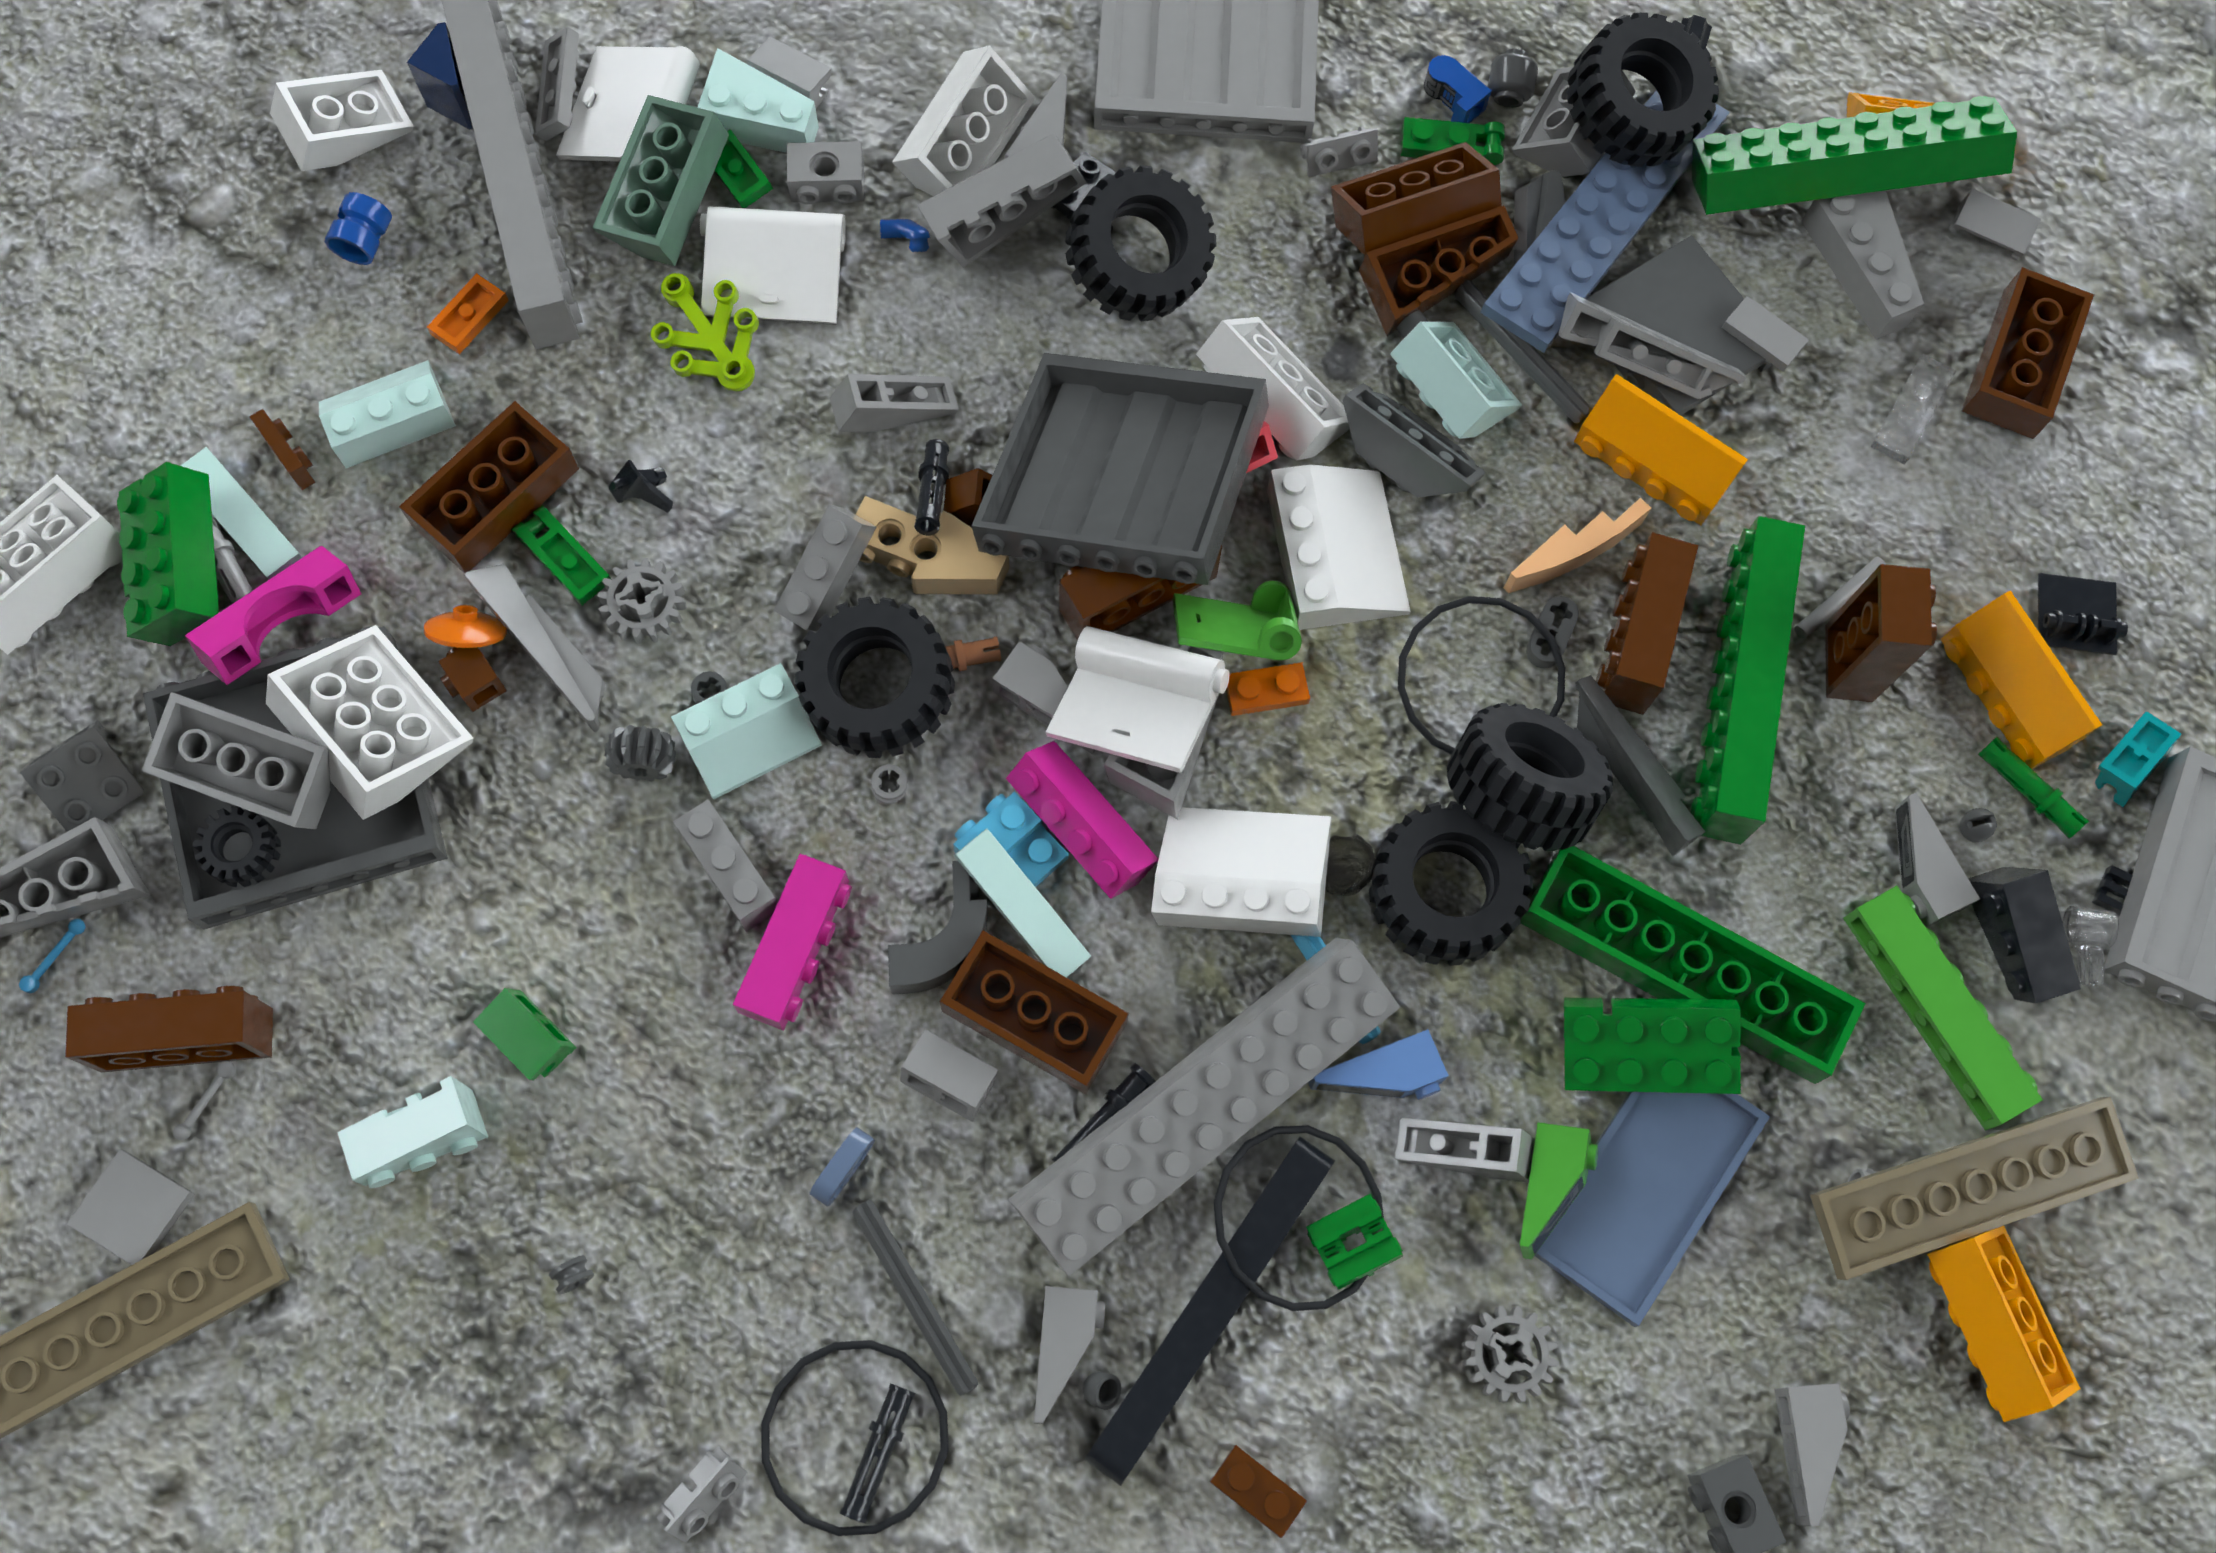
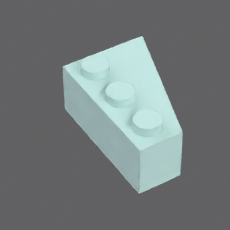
M717 48L697 108L715 112L726 131L731 129L742 144L787 153V143H810L815 141L819 126L813 100Z

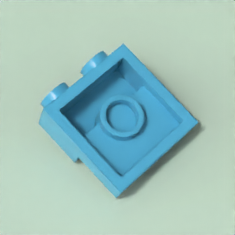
M1015 791L1007 798L1004 794L996 796L985 808L988 814L977 824L973 820L963 824L955 833V837L958 840L953 844L956 854L988 828L1035 887L1069 859V853L1042 826V820Z

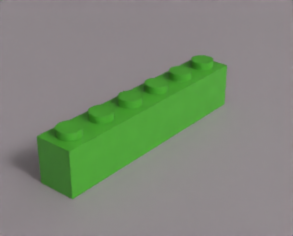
M1896 885L1856 908L1843 918L1985 1131L2004 1124L2043 1100L2037 1092L2035 1080L2028 1072L2022 1070L2012 1055L2011 1045L2006 1038L1996 1032L1988 1020L1986 1008L1979 1000L1973 998L1964 984L1961 971L1945 957L1940 949V942L1932 930L1924 926L1916 914L1914 902L1908 895L1902 893Z

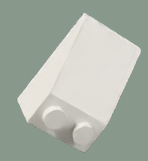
M382 70L278 82L275 85L270 115L301 171L338 166L413 131L414 126Z

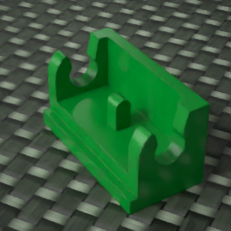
M504 988L473 1021L497 1048L532 1081L540 1074L544 1078L547 1077L577 1048L521 990Z

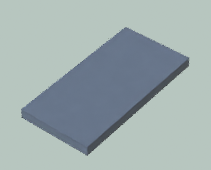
M1629 1092L1595 1144L1598 1145L1596 1170H1588L1586 1185L1535 1254V1257L1632 1326H1639L1770 1116L1738 1094Z

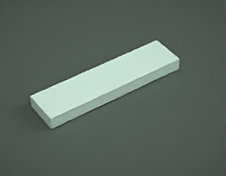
M207 447L180 465L209 474L212 515L268 579H271L303 558Z
M988 828L954 855L1042 964L1067 978L1091 957L1089 952Z

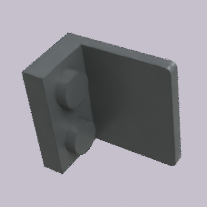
M98 720L31 761L20 771V774L67 832L94 817L100 820L105 819L141 796L144 792L143 787L105 740L108 732Z

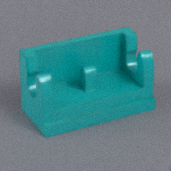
M2146 711L2097 768L2101 772L2095 780L2096 787L2101 789L2106 783L2112 785L2117 790L2113 801L2124 807L2170 753L2182 733Z

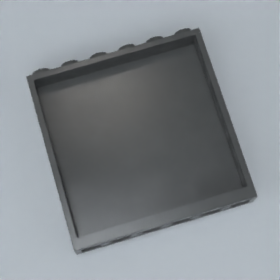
M385 626L378 627L397 649L395 639ZM370 627L362 628V629L358 630V631L356 632V634L359 633V632H362V631H364V630H366V629H368V628H370ZM353 635L340 639L336 637L320 640L317 645L304 649L292 648L283 650L275 657L261 660V663L228 685L211 671L199 674L196 679L182 683H164L159 685L156 690L143 693L152 741L171 692L292 735L266 705L267 674ZM160 778L188 920L203 930L448 859L429 778L399 802L364 820L330 781L331 791L317 829L296 828L262 816L278 832L275 836L281 840V847H275V849L281 853L279 861L271 860L270 863L275 867L271 873L266 869L261 872L265 878L264 880L257 882L255 879H250L251 885L243 887L238 883L237 887H232L226 883H221L200 867L202 864L196 861L194 855L199 853V851L193 847L194 840H202V837L196 833L199 826L206 830L210 826L205 821L209 815L214 819H218L217 810L224 808L230 813L231 806L235 805ZM242 832L231 836L223 847V854L226 860L239 861L244 858L252 848L251 836Z

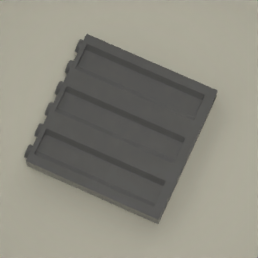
M1044 353L971 525L979 552L995 556L1019 557L1029 561L1039 560L1060 563L1070 567L1094 568L1105 572L1135 574L1145 578L1155 577L1176 580L1185 584L1208 585L1269 408L1266 379Z

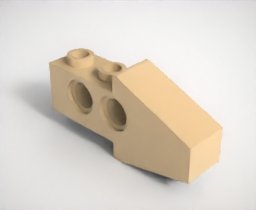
M867 496L864 497L856 513L860 518L876 526L860 561L864 563L877 562L887 566L890 572L900 577L907 578L910 575L913 593L998 594L1010 568L1009 556H995L979 552L972 528L945 511L940 516L939 531L931 536H925L916 531L914 525L917 516ZM888 537L900 539L898 543L890 546L882 543ZM923 551H932L936 554L928 560L917 557Z

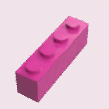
M1055 741L1026 752L1006 777L1007 781L1110 899L1138 885L1158 862L1157 856Z
M801 853L799 854L732 1004L739 1014L783 1031L788 1021L794 1022L803 1002V999L799 998L805 983H812L819 967V961L815 960L821 945L827 946L836 926V923L832 922L838 907L841 909L845 907L851 894L852 886L848 885L849 879L845 870Z

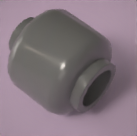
M1509 49L1506 54L1497 56L1491 64L1488 88L1492 90L1491 96L1494 98V101L1498 105L1515 108L1522 106L1523 102L1531 99L1535 91L1538 65L1522 49Z

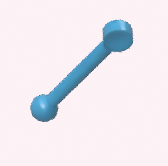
M73 919L69 922L66 934L31 976H24L20 980L19 987L22 991L34 993L38 990L41 976L74 936L85 931L86 925L83 920Z

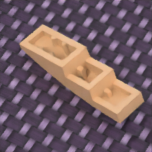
M1639 498L1615 521L1602 511L1577 535L1566 525H1563L1511 572L1503 588L1508 593L1545 583L1583 566L1614 547L1638 528L1647 517L1651 507L1642 498Z

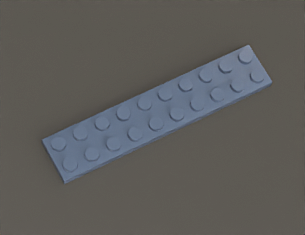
M1656 90L1644 106L1656 111H1663V104ZM1716 104V111L1712 119L1694 139L1704 138L1708 134L1716 133L1730 112ZM1693 140L1674 158L1664 160L1660 165L1646 166V163L1642 167L1628 166V161L1625 160L1620 164L1610 160L1611 155L1605 153L1486 300L1480 313L1545 353L1559 334L1569 293L1571 292L1587 299L1691 166L1693 161Z

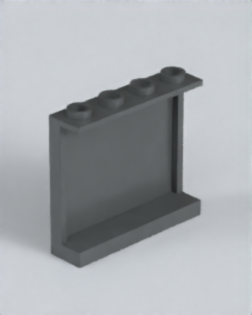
M1692 235L1587 297V300L1731 365L1739 369L1744 375L1757 368L1760 372H1763L1773 365L1722 328L1725 321L1744 298ZM1607 360L1610 364L1616 366L1625 380L1679 415L1684 414L1729 386L1726 385L1713 390L1712 395L1697 399Z

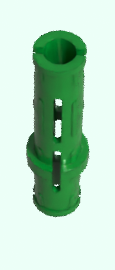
M1998 737L1993 739L1978 754L2035 806L2033 810L2038 815L2043 814L2051 820L2068 839L2073 837L2089 822L2087 818L2077 812L2061 796L2063 792L2059 788L2054 790Z

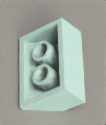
M1419 322L1390 353L1398 363L1396 365L1398 372L1405 379L1412 381L1420 390L1419 397L1428 407L1438 412L1443 419V427L1454 437L1459 439L1476 437L1522 406L1520 401L1454 322Z
M429 360L319 401L320 420L331 448L345 468L456 426Z
M782 663L671 716L713 800L822 746Z

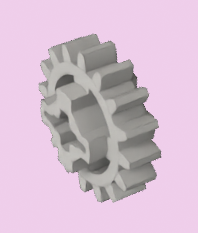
M643 558L641 566L638 567L635 566L631 559L627 560V570L622 571L615 566L613 571L616 578L614 580L603 579L602 582L608 592L598 593V598L601 604H603L599 608V612L603 619H607L605 623L611 632L618 629V634L622 640L625 641L633 634L637 644H641L646 635H649L653 642H658L657 632L662 630L665 634L670 635L672 634L669 627L670 622L679 624L682 622V618L677 610L687 608L684 598L681 597L686 594L682 583H677L679 579L674 570L666 573V567L661 561L652 568L648 558ZM645 598L646 602L640 604L639 600Z
M1498 1306L1494 1311L1495 1319L1487 1312L1480 1314L1479 1318L1483 1326L1470 1325L1467 1330L1474 1336V1340L1462 1342V1347L1471 1351V1357L1462 1361L1463 1366H1474L1476 1371L1470 1377V1382L1474 1383L1482 1380L1485 1383L1482 1394L1489 1396L1497 1390L1498 1400L1502 1403L1508 1401L1511 1393H1513L1517 1403L1526 1401L1525 1390L1534 1397L1542 1394L1538 1382L1552 1383L1554 1379L1546 1370L1549 1367L1559 1365V1361L1549 1357V1351L1556 1349L1558 1343L1547 1342L1544 1337L1551 1330L1550 1326L1538 1328L1535 1325L1538 1314L1535 1312L1529 1314L1526 1318H1522L1521 1306L1513 1307L1510 1315H1507L1504 1306ZM1509 1324L1516 1326L1508 1336H1502L1498 1332L1492 1331L1499 1325ZM1531 1340L1534 1341L1537 1349V1359L1532 1354ZM1514 1345L1516 1348L1513 1354L1518 1358V1361L1506 1363L1504 1360L1507 1354L1502 1350V1347ZM1483 1349L1488 1352L1489 1369L1486 1368L1483 1360ZM1512 1372H1518L1520 1375L1528 1377L1527 1380L1519 1384L1504 1383Z

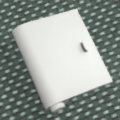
M596 46L572 111L573 119L570 128L564 132L556 154L559 160L620 162L647 95L687 104L700 66L695 54L683 46Z
M712 206L708 207L707 214H701L700 234L705 237L701 311L706 317H714L717 305V299L713 292L715 285L722 280H729L739 292V299L733 305L730 318H734L735 313L739 309L749 308L754 311L758 320L837 324L841 252L844 251L846 235L844 214ZM732 290L723 291L721 297H728Z
M1086 626L1080 633L1075 650L1078 669L1046 730L1047 737L1182 773L1218 694H1223L1228 686L1230 673L1229 670L1225 669L1224 661Z

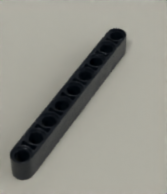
M1300 1136L1228 1243L1239 1269L1254 1283L1335 1162L1330 1156ZM1223 1252L1084 1459L1120 1486L1250 1291L1232 1273Z

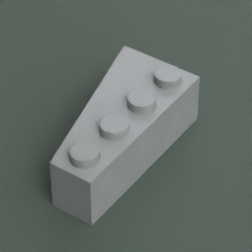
M1055 133L919 203L917 206L937 240L962 267H965L1086 184V181Z
M94 817L0 867V937L150 896L112 825Z

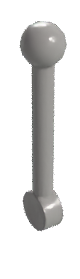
M222 1061L217 1065V1076L183 1124H178L174 1127L173 1135L176 1139L185 1140L190 1136L191 1126L222 1082L235 1075L236 1067L233 1063Z

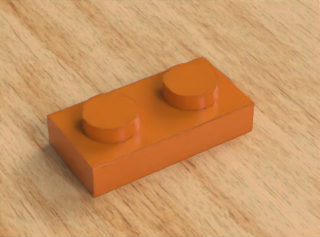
M476 273L432 320L427 329L430 335L460 355L509 301L505 292Z
M1303 662L1230 673L1226 688L1231 716L1306 705L1310 701Z

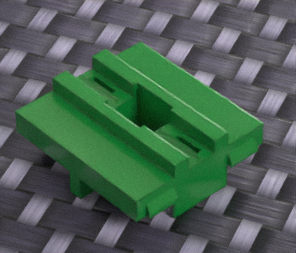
M1371 1194L1306 1226L1307 1235L1313 1247L1317 1248L1328 1270L1327 1274L1333 1286H1336L1338 1290L1366 1275L1369 1277L1374 1275V1271L1403 1257V1250L1396 1237H1393L1381 1214L1382 1211L1377 1201L1372 1198ZM1355 1233L1356 1235L1362 1233L1366 1243L1347 1251L1343 1241Z

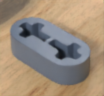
M856 1127L814 1183L810 1195L825 1206H830L871 1150L875 1139Z

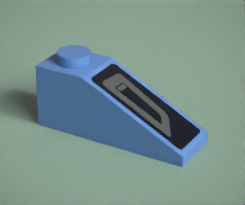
M1427 1029L1327 1068L1309 1081L1308 1084L1312 1090L1405 1098L1415 1094L1417 1099L1420 1100L1441 1091L1439 1084L1449 1075Z

